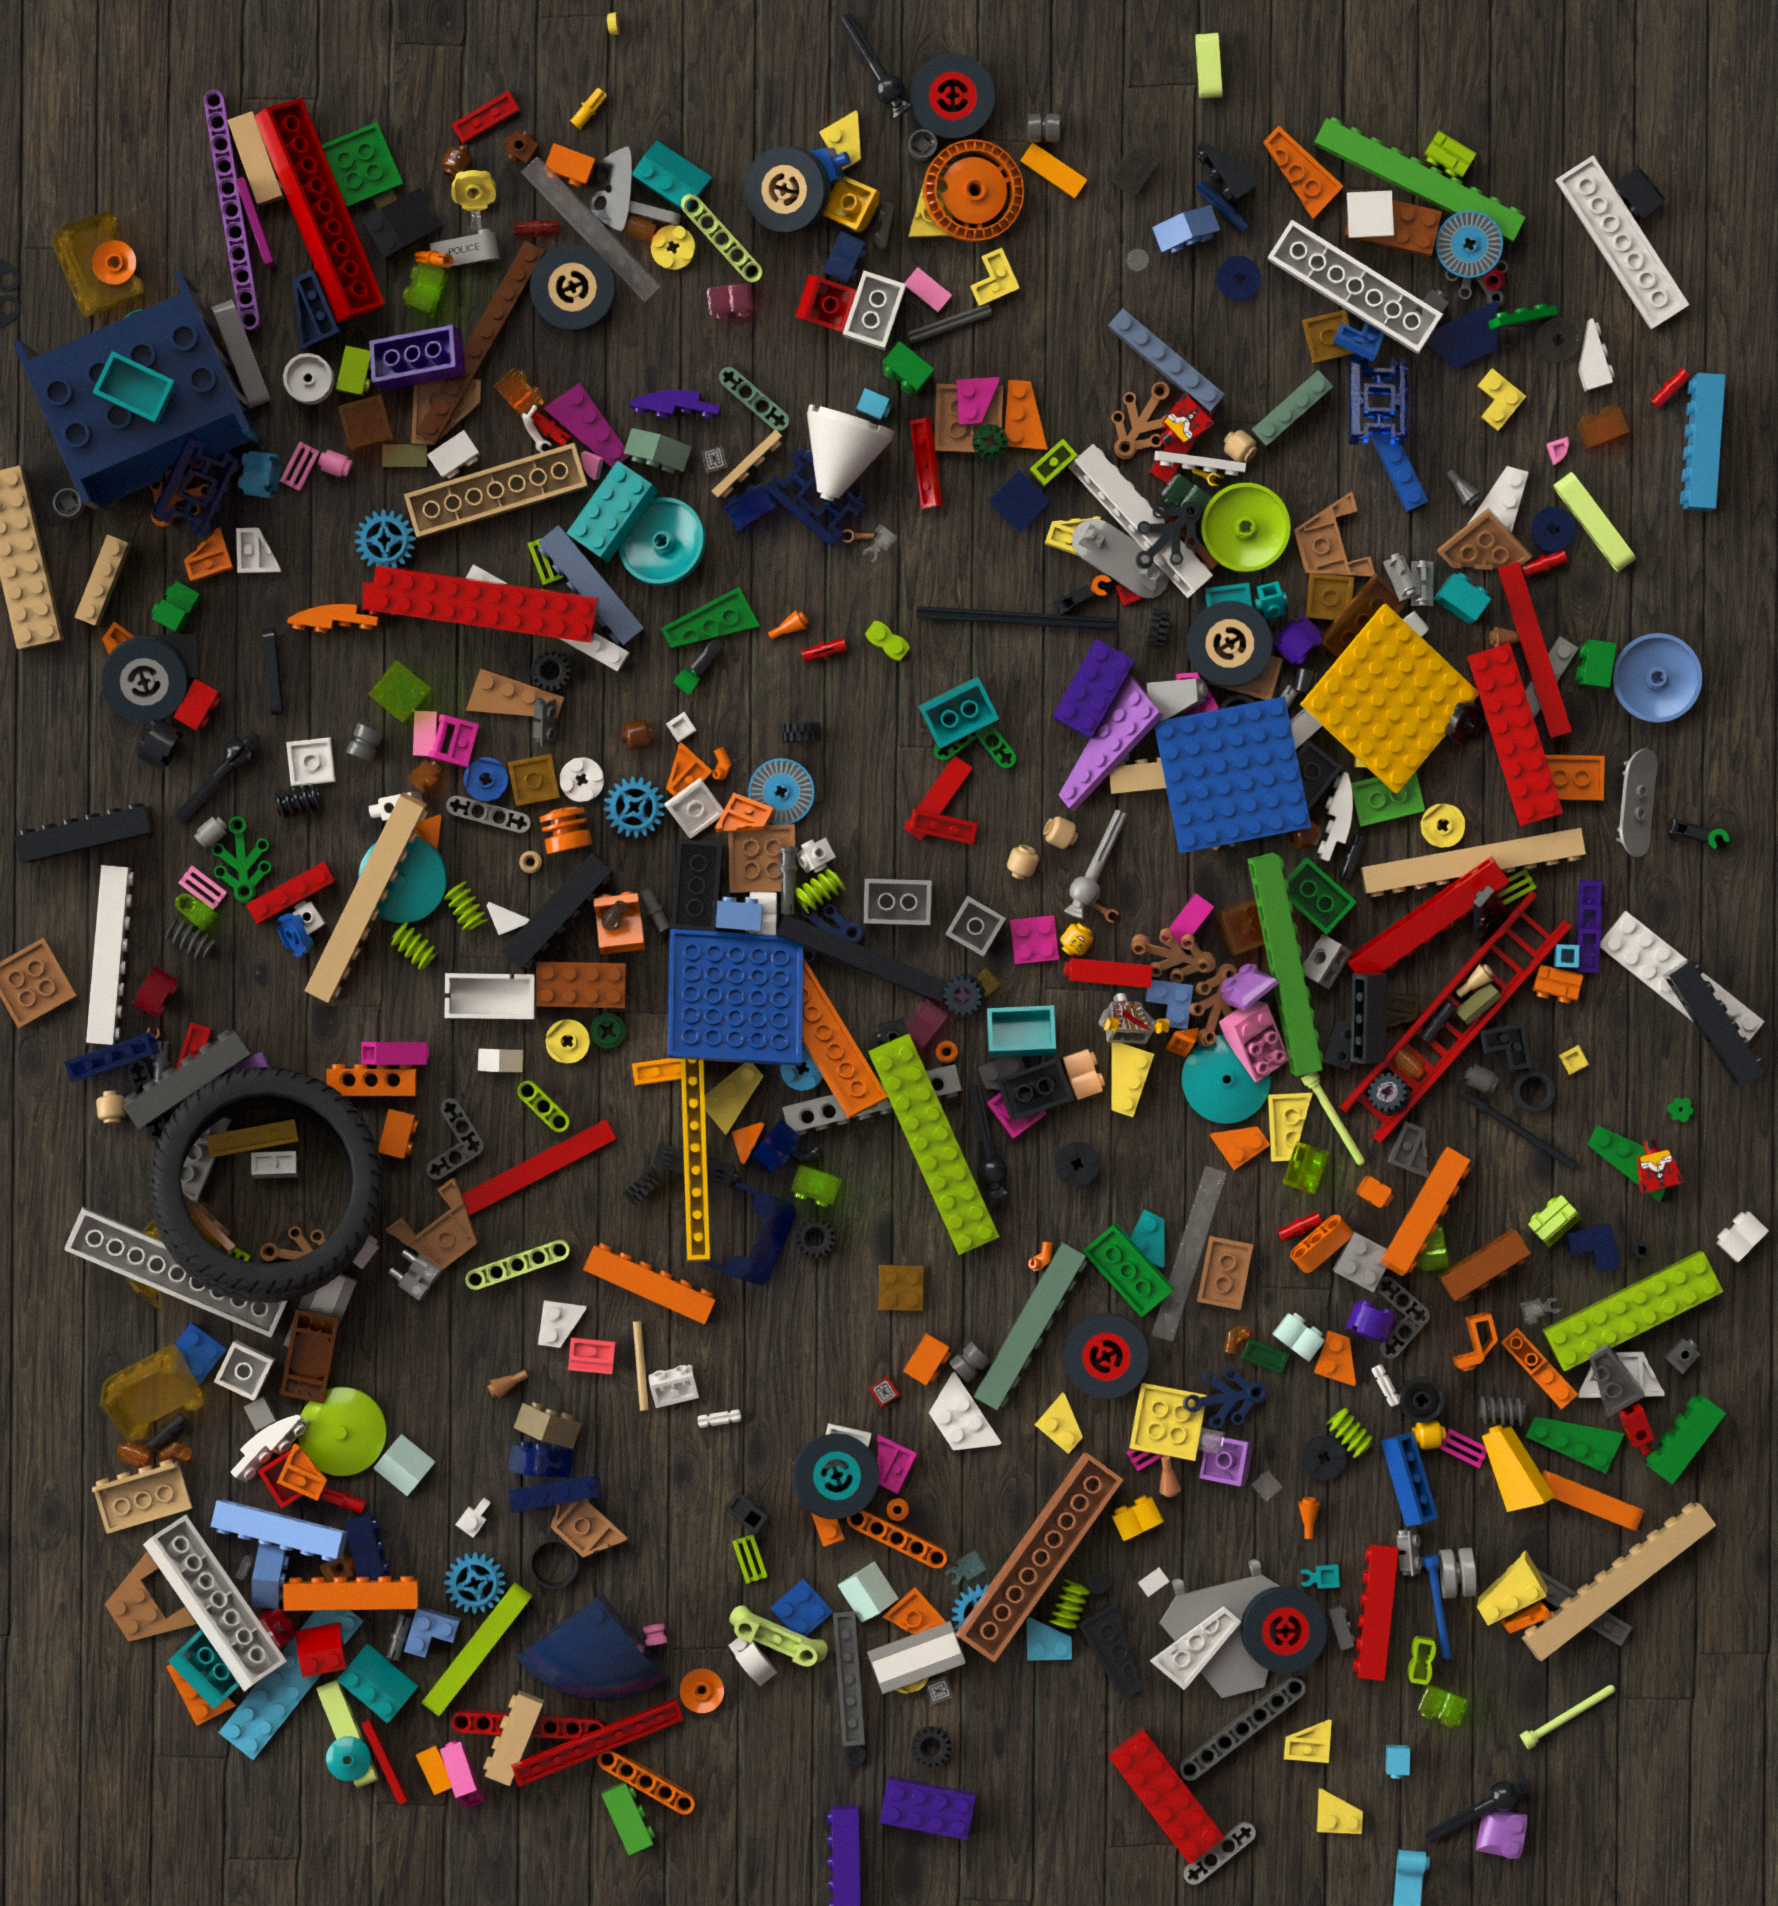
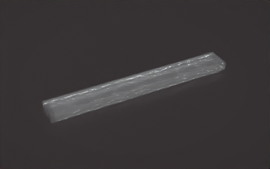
M538 156L521 172L644 302L661 287L657 280Z
M1208 1166L1204 1168L1169 1277V1282L1175 1289L1162 1300L1151 1334L1153 1336L1172 1342L1174 1340L1227 1172Z

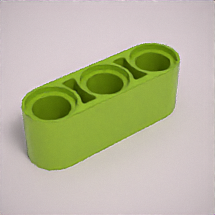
M528 1080L519 1085V1097L552 1130L563 1132L570 1126L568 1114L535 1082ZM526 1084L534 1088V1094L531 1097H526L522 1093V1088ZM541 1100L549 1102L550 1109L548 1112L544 1113L538 1109V1103ZM560 1115L565 1118L566 1125L563 1128H557L554 1125L556 1116Z

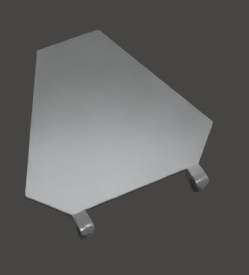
M1256 1559L1249 1561L1251 1577L1185 1593L1183 1581L1181 1579H1174L1172 1584L1176 1596L1159 1623L1176 1642L1221 1607H1225L1241 1621L1247 1605L1256 1595L1266 1589L1278 1587L1279 1585L1262 1575L1260 1562ZM1279 1617L1273 1620L1269 1630L1270 1638L1274 1643L1276 1636L1272 1631L1278 1629H1275L1272 1625ZM1241 1623L1200 1671L1221 1698L1265 1687L1268 1669L1258 1664L1246 1651L1241 1639Z

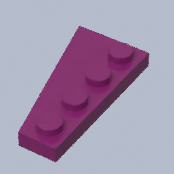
M580 383L543 408L597 456L604 458L603 461L611 468H613L617 461L622 463L631 457L624 454V445Z

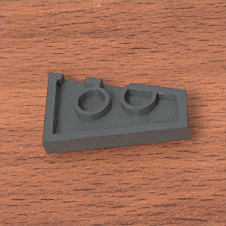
M1608 1343L1589 1354L1607 1418L1645 1397L1643 1389Z

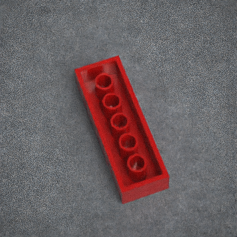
M1144 1728L1108 1754L1110 1760L1189 1865L1225 1838L1223 1832Z

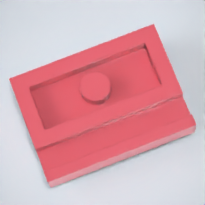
M571 1337L568 1370L613 1374L616 1342Z

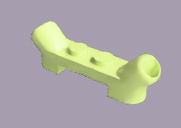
M744 1605L734 1608L730 1615L729 1621L734 1626L735 1634L742 1640L752 1643V1640L793 1657V1662L806 1667L814 1665L815 1662H821L826 1657L828 1647L824 1640L810 1639L753 1614Z

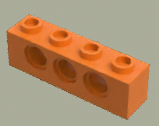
M332 1064V1069H326V1084L339 1091L343 1096H417V1069H412V1065H399V1069H390V1065H376V1069H368V1064H354V1069H345V1064ZM346 1074L354 1075L356 1081L353 1086H347L344 1083ZM369 1074L377 1076L378 1082L375 1086L367 1084L366 1077ZM391 1074L399 1076V1085L391 1086L389 1084L388 1078Z

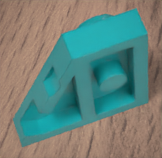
M1144 1209L1130 1239L1153 1264L1164 1268V1219Z

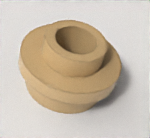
M527 851L520 857L519 864L524 872L535 873L540 869L542 860L536 852ZM529 858L535 860V864L531 867L526 863Z

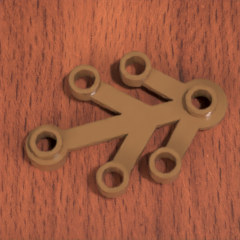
M1157 382L1153 385L1151 389L1152 397L1139 417L1135 404L1136 395L1133 392L1124 394L1123 402L1127 405L1132 426L1128 436L1123 424L1124 414L1121 411H1115L1111 416V421L1115 424L1118 435L1114 451L1119 458L1129 459L1134 456L1136 450L1147 447L1158 448L1161 446V441L1158 445L1152 444L1151 441L1153 437L1159 438L1160 435L1153 434L1149 439L1135 440L1139 433L1159 428L1166 429L1162 422L1167 415L1163 416L1162 419L1147 422L1158 402L1167 398L1169 394V387L1166 383ZM1163 388L1164 394L1161 396L1157 395L1156 389ZM1127 395L1133 396L1134 401L1132 403L1126 402L1125 397ZM1115 414H1120L1122 416V420L1120 422H1116L1114 420ZM1123 444H1127L1129 446L1128 452H1123L1121 450V446Z
M1168 928L1162 929L1159 939L1162 943L1168 944L1171 949L1150 944L1149 938L1142 934L1135 935L1132 939L1131 949L1135 954L1142 955L1148 952L1168 958L1161 962L1151 963L1153 969L1159 970L1152 971L1153 977H1160L1163 970L1185 962L1189 965L1181 969L1174 968L1170 976L1174 983H1181L1184 976L1196 971L1209 973L1214 970L1216 965L1213 955L1209 952H1202L1195 943L1194 936L1190 934L1182 937L1180 946L1174 938L1172 930ZM1182 947L1190 950L1193 955L1186 954Z
M1232 964L1221 965L1215 977L1205 982H1199L1196 985V991L1200 995H1208L1211 992V988L1219 985L1217 993L1198 1003H1192L1189 1007L1191 1015L1201 1016L1205 1009L1212 1006L1206 1028L1199 1030L1197 1033L1196 1041L1200 1046L1209 1047L1215 1043L1216 1035L1214 1031L1221 1010L1224 1018L1232 1013L1230 1005H1227L1222 999L1221 992L1222 983L1228 979L1227 972L1229 971V978L1234 977L1238 973ZM1203 985L1206 987L1204 992L1202 991ZM1196 1006L1199 1007V1011L1197 1013L1195 1012Z
M293 1226L289 1229L288 1235L296 1241L303 1252L279 1249L274 1243H267L262 1246L260 1254L266 1261H272L277 1257L294 1260L314 1250L303 1237L302 1229L298 1226ZM293 1229L299 1230L298 1237L292 1236L291 1231ZM316 1229L311 1232V1240L318 1243L319 1246L326 1241L322 1230ZM315 1232L321 1234L320 1240L314 1239L313 1235ZM269 1247L274 1249V1254L272 1256H269L266 1253V1250Z

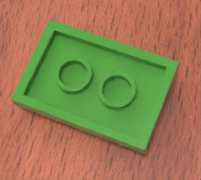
M1416 771L1398 793H1394L1378 777L1351 783L1353 801L1360 827L1425 811Z

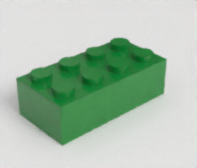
M1700 1394L1697 1397L1692 1396L1686 1404L1687 1410L1683 1415L1680 1413L1672 1423L1675 1426L1670 1432L1666 1431L1659 1440L1661 1443L1656 1450L1652 1449L1646 1457L1647 1463L1645 1465L1672 1485L1726 1415L1723 1410Z

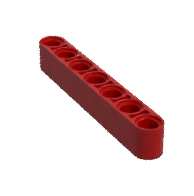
M459 1710L453 1716L451 1724L453 1729L460 1733L501 1735L503 1729L500 1728V1722L504 1715L509 1717L510 1712ZM539 1714L530 1737L576 1739L591 1733L589 1730L590 1725L598 1724L603 1728L605 1723L600 1718ZM459 1716L466 1717L468 1725L464 1727L459 1726L456 1718ZM481 1717H486L490 1721V1726L483 1728L479 1725L478 1720ZM546 1722H554L557 1725V1729L554 1732L547 1731L545 1728ZM569 1723H576L579 1726V1731L570 1733L567 1729Z

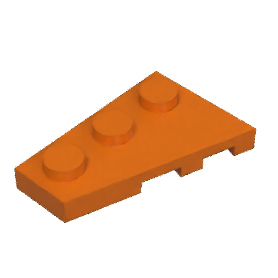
M916 1587L882 1616L912 1634L946 1622Z

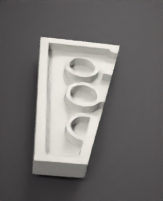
M1221 1607L1151 1659L1150 1662L1185 1690L1241 1621L1225 1607Z

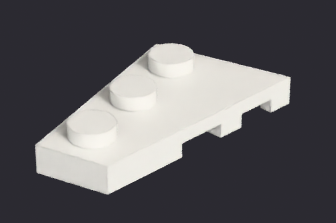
M1507 466L1469 523L1489 508L1512 532L1529 472Z

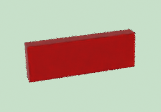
M507 91L451 125L462 144H465L520 112V109L510 92Z
M913 808L908 830L974 845L979 823Z

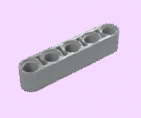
M232 299L211 307L212 315L243 396L247 399L250 408L271 401Z

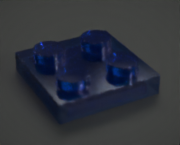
M1020 470L988 501L1019 533L1051 502Z

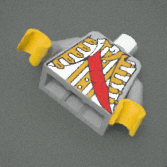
M1124 993L1116 994L1113 997L1114 1001L1110 1003L1108 1009L1103 1011L1098 1022L1099 1026L1106 1030L1107 1043L1146 1044L1153 1031L1157 1034L1162 1031L1169 1032L1170 1021L1167 1019L1154 1020L1144 1010L1140 1002L1127 1001L1126 994Z

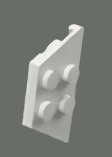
M1642 1351L1615 1352L1643 1389L1645 1396H1664V1391ZM1592 1365L1578 1392V1398L1601 1397Z
M952 1372L929 1411L930 1416L953 1450L1000 1445L1001 1441L956 1372Z

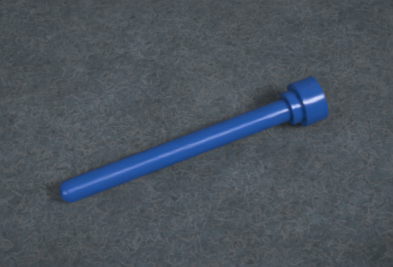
M1439 1554L1423 1556L1422 1562L1423 1567H1426V1571L1429 1572L1442 1657L1445 1661H1449L1451 1659V1651L1437 1571L1441 1562Z

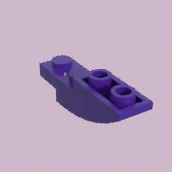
M687 390L654 392L633 399L629 404L630 408H634L633 412L646 414L647 411L655 412L656 417L668 419L669 415L674 416L675 408H679L680 413L692 414V411L700 412L701 417L713 419L714 415L719 416L721 408L720 405L700 402V392Z

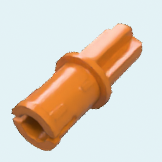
M435 250L430 252L420 251L414 255L417 264L428 265L430 268H450V264H453V257L450 254H441Z

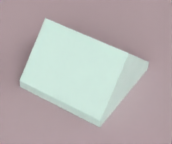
M401 1434L373 1469L408 1496L436 1461Z
M875 1561L837 1585L861 1623L880 1614L899 1599Z

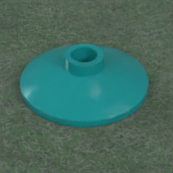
M345 1736L335 1740L330 1745L326 1754V1763L329 1771L336 1778L343 1781H353L362 1777L367 1772L371 1762V1755L367 1745L362 1740L352 1736ZM350 1756L352 1762L349 1764L345 1763L344 1757Z

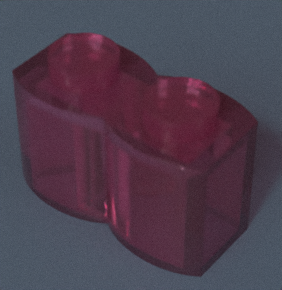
M751 283L706 288L709 315L714 316L715 319L728 318V314L736 313L737 317L749 316L750 311H754Z
M927 999L925 1002L919 1001L913 1009L916 1014L911 1020L908 1018L905 1020L914 1046L920 1051L948 1016Z

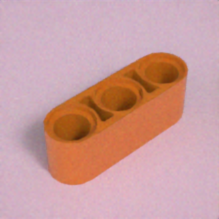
M1333 1215L1301 1241L1291 1251L1290 1257L1302 1272L1310 1273L1351 1238L1352 1230L1339 1215Z

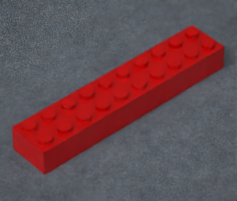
M300 98L266 107L255 115L254 119L337 323L375 312L385 305V301L303 99Z
M378 565L375 568L370 610L591 643L594 641L600 597Z

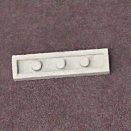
M1155 451L1154 460L1160 461V465L1173 467V463H1180L1184 469L1195 470V466L1204 467L1203 471L1216 473L1217 469H1223L1225 474L1238 476V472H1245L1246 463L1170 452Z

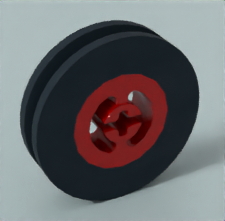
M954 53L937 56L924 64L913 80L911 87L913 114L920 126L932 132L937 138L956 141L975 135L987 124L994 109L995 89L993 81L987 70L978 61L969 56ZM956 82L966 88L967 92L963 93L960 88L955 86V96H959V98L955 99V108L959 107L963 101L967 102L965 108L958 112H948L940 107L938 103L942 101L947 107L951 108V100L946 98L951 94V86L947 87L943 93L938 92L941 86L946 83Z
M1101 1313L1082 1320L1071 1331L1065 1344L1064 1362L1070 1379L1081 1391L1095 1398L1113 1399L1129 1393L1141 1382L1148 1367L1149 1353L1143 1334L1134 1323L1120 1315ZM1105 1340L1117 1343L1123 1353L1122 1361L1118 1366L1114 1364L1116 1353L1110 1355V1361L1107 1362L1106 1359H1103L1099 1362L1100 1365L1110 1368L1108 1372L1096 1369L1090 1360V1352L1094 1346L1098 1347L1096 1352L1097 1359L1103 1356L1102 1351L1105 1350L1107 1353L1113 1351L1112 1347L1103 1345Z
M1288 1586L1272 1587L1256 1595L1247 1605L1241 1619V1639L1248 1654L1262 1667L1277 1673L1297 1672L1312 1664L1322 1652L1327 1638L1326 1618L1318 1603L1303 1591ZM1290 1616H1293L1298 1624L1297 1635L1295 1636L1292 1630H1285L1284 1634L1278 1630L1272 1631L1279 1638V1642L1274 1643L1269 1633L1273 1620L1279 1617L1272 1625L1275 1629H1283L1284 1625L1289 1629H1295V1626L1288 1620Z

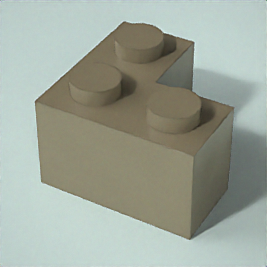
M532 1402L531 1405L522 1403L514 1425L515 1429L540 1441L573 1449L582 1423L574 1420L575 1416L565 1412L558 1415V1411L549 1408L544 1410L545 1405L537 1402Z

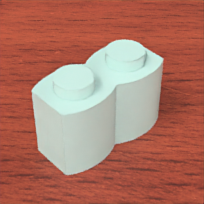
M1287 1313L1272 1335L1309 1362L1325 1341L1321 1338L1323 1333L1314 1326L1311 1329L1303 1324L1306 1320L1297 1313H1294L1293 1316Z

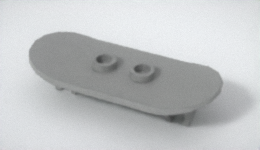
M1088 519L1081 522L1075 528L1072 535V546L1076 554L1083 560L1143 598H1154L1166 589L1169 577L1155 562L1146 570L1137 567L1135 563L1136 556L1144 550L1135 540L1100 519ZM1142 556L1141 561L1143 563H1148L1149 558L1147 556Z
M1647 748L1637 751L1629 761L1624 762V765L1627 766L1625 771H1623L1624 784L1620 825L1617 828L1620 838H1616V841L1621 842L1625 850L1634 857H1641L1648 851L1651 838L1658 762L1654 752Z

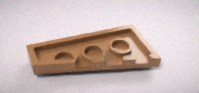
M480 669L466 711L534 717V703L537 698H543L545 702L556 699V719H558L565 697Z

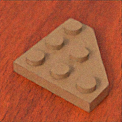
M446 379L414 385L411 444L435 445L433 442L416 434V431ZM472 380L439 440L481 403V380Z
M1489 508L1437 549L1440 556L1452 568L1474 567V569L1492 570L1493 568H1500L1516 562H1520V566H1522L1532 557L1525 546Z

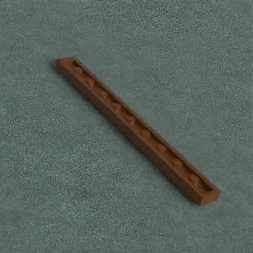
M525 240L463 349L465 375L445 380L419 425L416 434L434 444L437 443L530 281L535 266L545 255L544 250Z

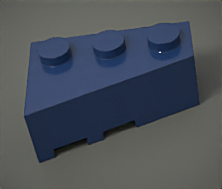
M316 270L294 278L295 305L298 315L297 328L299 329L300 339L299 350H309L346 333L342 323H337Z

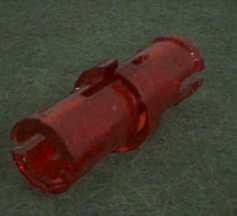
M534 219V221L530 222L515 221L514 227L523 229H514L515 236L535 234V237L540 236V234H559V227L550 228L551 226H559V219L548 221Z

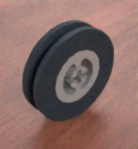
M150 636L133 637L120 643L109 654L102 672V690L108 704L120 716L139 723H151L153 719L158 721L171 715L183 701L188 683L186 664L180 653L166 641ZM138 666L152 667L156 671L144 667L143 671L144 677L146 679L149 678L148 688L151 690L155 681H159L161 685L151 693L138 692L134 688L142 692L146 690L145 681H140L142 672L139 669L134 678H130L129 674Z

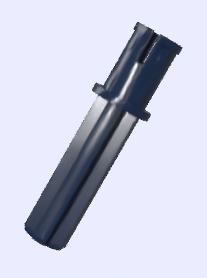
M1202 180L1196 185L1195 190L1226 217L1225 221H1229L1241 233H1244L1252 224L1238 211L1237 207L1233 208L1205 181Z

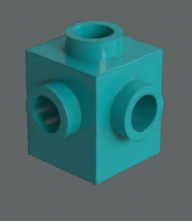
M1278 581L1256 586L1259 598L1255 599L1258 612H1262L1265 620L1286 615L1285 606L1288 605L1286 593H1282Z

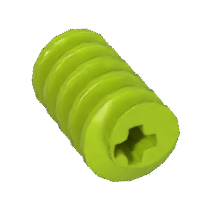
M830 869L824 871L825 876L821 873L818 874V881L812 878L810 879V885L804 883L802 885L803 890L800 888L795 889L796 898L806 913L809 914L808 906L814 910L816 909V901L823 905L822 897L831 900L830 892L837 896L838 887L843 891L846 890L838 875Z
M467 881L449 890L444 897L445 900H452L448 905L449 908L457 907L453 912L454 916L461 915L457 922L466 923L462 927L463 931L472 930L489 920H481L485 912L476 911L481 905L472 904L476 898L475 896L468 897L471 888H463Z
M406 921L392 936L393 941L391 945L394 947L400 944L398 951L407 950L404 957L409 958L413 956L411 963L420 962L418 969L422 970L435 958L439 951L435 954L433 953L434 945L427 948V939L420 942L421 933L413 936L415 928L407 930L408 922Z
M1344 1408L1326 1424L1332 1423L1329 1429L1330 1432L1338 1430L1336 1438L1344 1437L1341 1442L1342 1445L1350 1444L1347 1449L1348 1452L1355 1449L1353 1458H1356L1372 1445L1370 1443L1372 1436H1364L1366 1429L1358 1430L1360 1427L1359 1421L1352 1423L1355 1417L1353 1415L1346 1417L1349 1410Z
M1065 1579L1064 1581L1069 1584V1587L1061 1588L1066 1592V1595L1058 1596L1063 1603L1055 1604L1060 1611L1052 1612L1057 1619L1049 1620V1622L1063 1628L1075 1629L1077 1624L1073 1620H1080V1616L1076 1612H1083V1607L1079 1603L1084 1604L1087 1601L1082 1595H1089L1090 1591L1076 1582Z

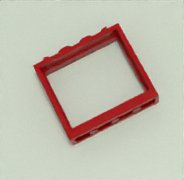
M1069 958V962H1065L1064 976H1068L1067 980L1151 988L1152 965Z

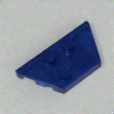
M1498 301L1489 303L1434 329L1425 344L1455 368L1496 350L1497 329L1490 330L1488 321L1496 318Z

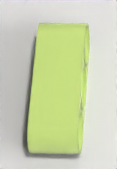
M1218 33L1195 34L1200 99L1222 97Z

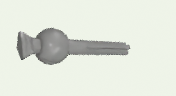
M1115 810L1085 876L1076 878L1071 884L1069 892L1074 901L1072 905L1064 910L1069 915L1084 919L1083 909L1085 905L1090 906L1099 898L1100 886L1097 880L1127 817L1126 813Z

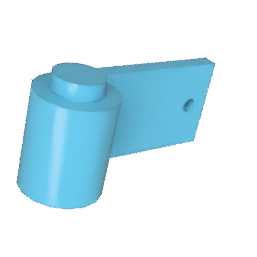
M1398 1850L1393 1906H1421L1423 1874L1425 1870H1429L1430 1857L1426 1856V1852Z

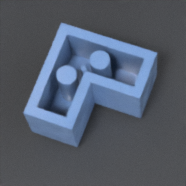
M1211 205L1183 212L1152 227L1161 252L1171 250V253L1183 250L1184 244L1189 246L1199 241L1210 240L1213 238L1212 234L1220 230Z
M723 897V901H718L716 928L761 931L763 904H758V899L745 898V903L736 902L737 898Z
M1152 980L1151 988L1146 990L1145 1001L1167 1004L1165 1019L1170 1021L1169 1027L1188 1029L1193 985Z
M259 1544L252 1576V1607L277 1609L279 1608L280 1601H283V1584L286 1579V1574H283L284 1569L288 1570L289 1556H285L286 1550L279 1548L280 1546Z
M420 1606L416 1609L404 1652L425 1658L428 1654L432 1637L453 1643L461 1618Z

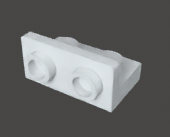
M680 1365L674 1369L659 1370L649 1375L650 1388L656 1408L699 1398L692 1365Z

